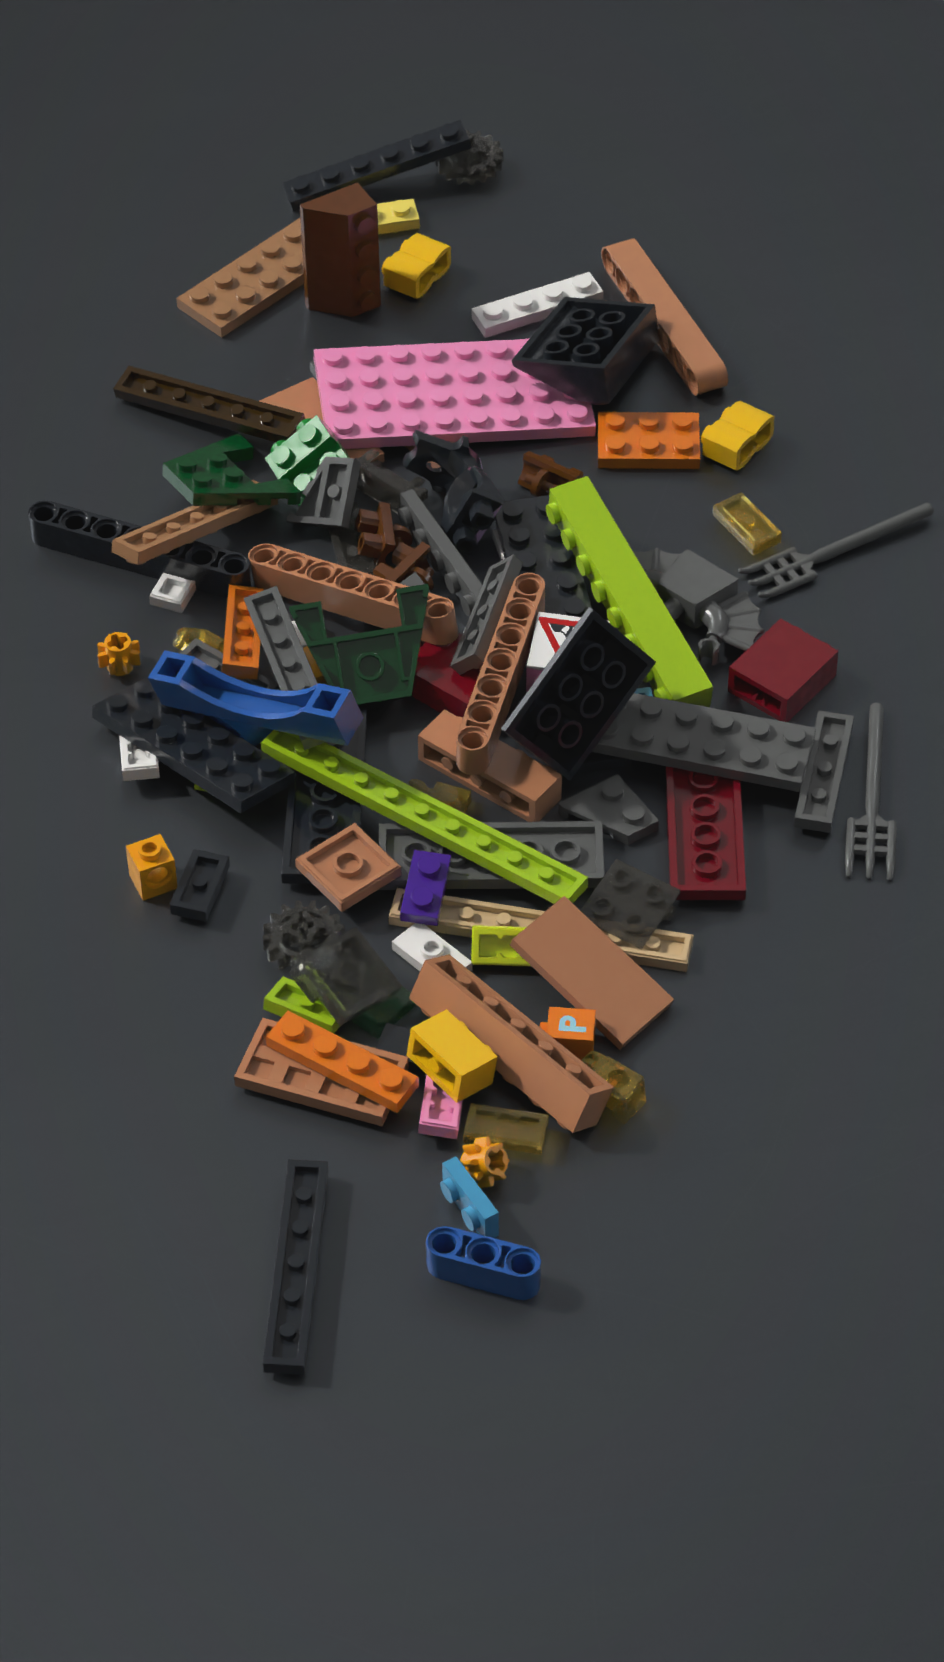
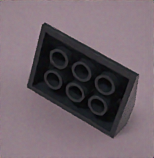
M564 297L512 359V365L577 401L591 402L594 405L609 404L659 341L655 304Z
M588 607L501 729L542 763L571 781L656 661L596 611Z

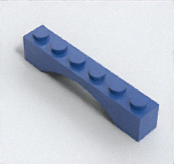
M164 650L148 677L161 704L164 706L348 746L364 718L349 689L321 683L297 691L263 688L228 676L194 656Z

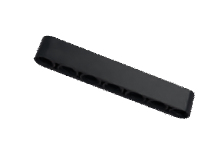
M38 501L29 507L28 516L32 541L38 546L160 579L163 573L195 581L196 590L225 598L228 597L229 584L251 587L249 559L241 553L194 541L173 549L167 554L150 559L144 564H131L125 558L112 553V540L143 526L51 501Z

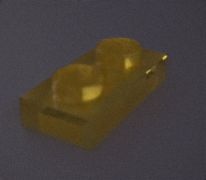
M742 492L713 505V516L752 556L781 543L782 532Z

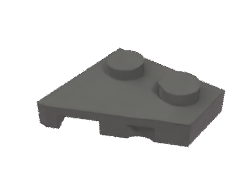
M325 456L316 471L315 478L308 483L302 492L306 496L296 513L290 511L286 522L293 525L349 529L361 462L354 458Z
M618 774L559 803L558 813L562 817L568 819L570 815H574L585 821H602L603 833L609 834L612 839L626 845H630L659 830V820Z

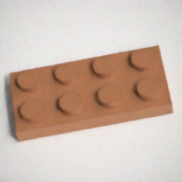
M262 1018L234 1076L235 1086L383 1127L390 1109L267 1047L266 1036L278 1022ZM351 1042L406 1071L409 1068V1057Z

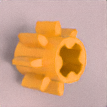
M114 632L108 634L104 643H97L99 668L107 667L110 675L123 676L130 674L134 665L138 666L141 664L139 641H131L127 633Z
M489 1136L475 1138L474 1144L463 1145L462 1147L464 1153L461 1156L460 1162L471 1177L478 1181L480 1188L492 1187L494 1181L504 1180L506 1178L504 1172L510 1162L506 1151L502 1148L503 1143L491 1144Z

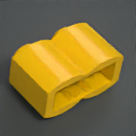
M419 233L414 234L402 243L399 251L385 259L382 265L384 286L415 299L421 298L429 290L433 282L439 280L450 267L451 246Z
M742 401L734 403L723 411L719 420L704 429L701 436V443L703 444L702 455L736 471L740 470L749 462L754 453L760 451L773 436L775 416Z

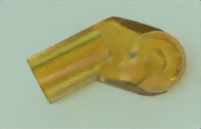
M182 627L175 632L177 636L173 639L172 644L180 650H183L197 638L223 653L224 639L207 629Z

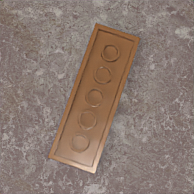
M300 218L177 297V308L223 338L303 285L304 273Z

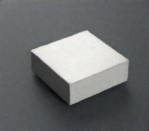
M163 573L149 595L150 605L182 613L196 591L195 581Z

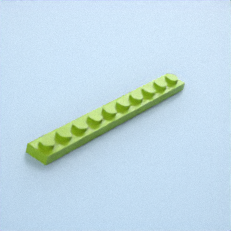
M273 730L261 742V751L277 761L553 904L563 896L574 903L588 887V877L326 742L304 750L299 735Z

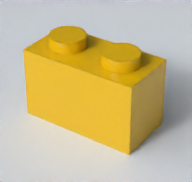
M447 1009L417 1024L410 1030L406 1055L456 1103L493 1083L498 1056Z

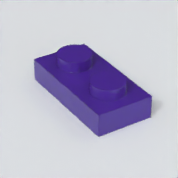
M414 850L400 910V921L438 926L451 867V855Z

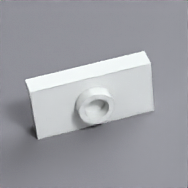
M119 735L123 781L160 778L158 758L148 751H143Z
M415 923L392 940V950L419 971H421L425 960L448 954L472 971V961L425 924Z

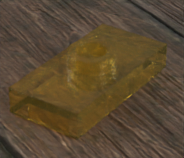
M471 1103L463 1134V1143L474 1144L475 1138L489 1136L491 1144L502 1142L503 1149L542 1155L549 1115Z

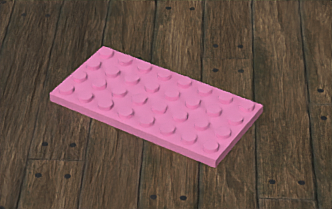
M530 338L314 349V365L323 422L330 427L344 449L415 446L416 444L413 440L415 430L448 442H457L464 435L469 438V443L595 436L596 423L591 402L577 401L512 365V359Z

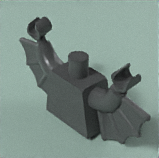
M659 548L646 552L633 551L673 620L677 619L692 629H698L703 625L708 628L706 639L699 641L697 657L699 662L704 657H711L712 665H716L719 660V649L722 642L746 651L753 645L755 639L760 634H763L764 630L758 623L762 610L750 601L748 591L745 590L738 594V578L689 549H686L681 554L667 553Z

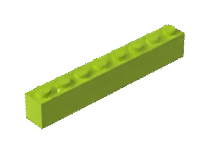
M585 476L551 488L549 504L546 505L548 519L551 524L558 526L565 548L572 550L575 555L580 574L588 577L594 598L605 606L610 624L656 661L643 680L645 683H650L654 690V697L710 707L713 692L712 683L589 477Z

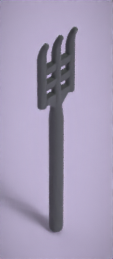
M924 503L822 547L810 555L798 553L795 547H791L750 566L739 568L738 572L750 574L764 569L767 573L766 575L749 580L748 584L760 586L774 581L777 586L770 590L759 592L758 597H775L818 577L817 572L812 570L814 564L825 562L929 517L933 514L934 509L930 503ZM791 558L794 563L789 565L785 559ZM777 563L780 569L775 570L772 565ZM801 570L804 575L799 576L795 571ZM787 575L790 581L785 582L782 577Z
M878 702L871 704L869 708L865 797L866 815L860 819L853 817L847 819L845 868L846 877L850 878L852 876L854 855H866V877L871 879L875 856H886L887 880L891 881L893 880L896 862L897 823L894 820L885 821L878 815L881 792L884 707ZM856 829L867 830V832H856ZM876 830L887 831V834L876 833ZM855 842H866V845L855 844ZM876 843L887 844V846H876Z

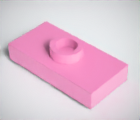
M427 1074L418 1133L457 1139L463 1100L456 1103Z

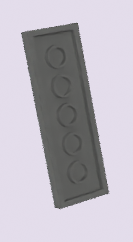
M634 693L592 752L800 792L813 747L816 728Z
M602 821L482 822L588 877L587 888H604ZM399 823L379 824V846L401 866V876L379 890L406 888L414 850L451 855V867L446 889H524Z

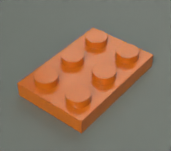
M598 412V468L700 469L699 413Z

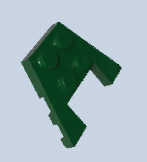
M241 434L233 435L163 463L162 475L193 506L237 505V499H252L257 505H271V499H287L288 505H298L301 502V491L287 478L254 483L233 463L253 459L254 447Z
M428 584L396 589L401 626L327 638L321 601L289 606V611L327 684L351 690L358 706L412 697L429 595Z

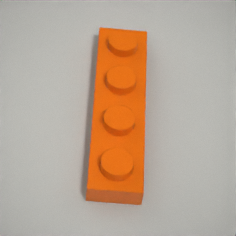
M229 584L221 672L239 680H257L260 639L244 598L264 591V588Z
M290 1011L283 1015L266 1036L267 1047L396 1113L399 1112L419 1087L418 1076Z

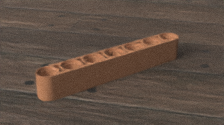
M632 238L603 247L601 251L603 265L626 300L634 303L655 304L659 332L657 344L692 394L700 395L727 386L728 373L722 359L639 243Z
M273 544L257 545L248 553L253 581L257 588H264L266 590L277 586L282 597L304 604L321 601L323 610L387 629L402 625L396 589L409 586ZM429 593L421 641L434 645L452 643L459 635L454 604L448 598Z
M523 573L513 581L456 736V761L458 769L465 774H481L490 765L502 731L501 728L505 723L529 656L538 612H545V581L538 574Z

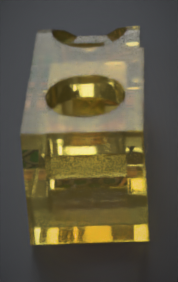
M590 1051L581 1060L614 1087L606 1107L612 1110V1116L621 1123L625 1124L646 1103L645 1081L642 1075L609 1056L606 1057L596 1051Z

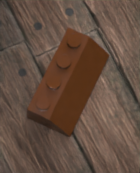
M357 182L300 204L305 306L308 310L354 317L381 306L378 210L376 202Z

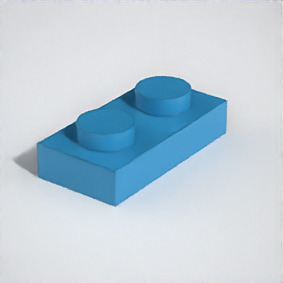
M456 1156L443 1162V1181L440 1182L442 1193L449 1203L455 1202L459 1207L463 1221L470 1231L476 1230L478 1234L492 1238L499 1236V1212Z

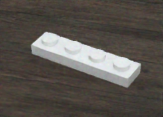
M587 272L471 308L472 320L483 336L487 338L545 320L564 297L603 300V290L591 273Z

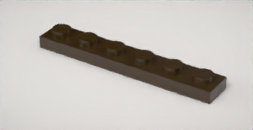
M133 366L127 367L113 388L115 397L118 399L273 442L287 440L297 432V425L305 419L304 413Z

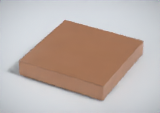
M356 823L295 859L296 868L341 912L401 876V866Z

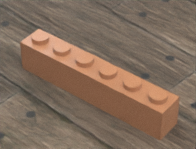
M450 954L424 961L409 999L418 1005L426 1016L431 1018L447 1009L459 1021H462L482 1043L488 1045L494 1054L498 1056L495 1070L502 1074V1078L525 1093L534 1105L543 1108L553 1116L562 1128L574 1133L598 1124L614 1089L611 1084Z

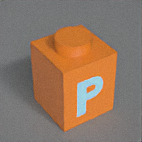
M549 1007L548 1022H540V1028L583 1063L593 1064L596 1010Z

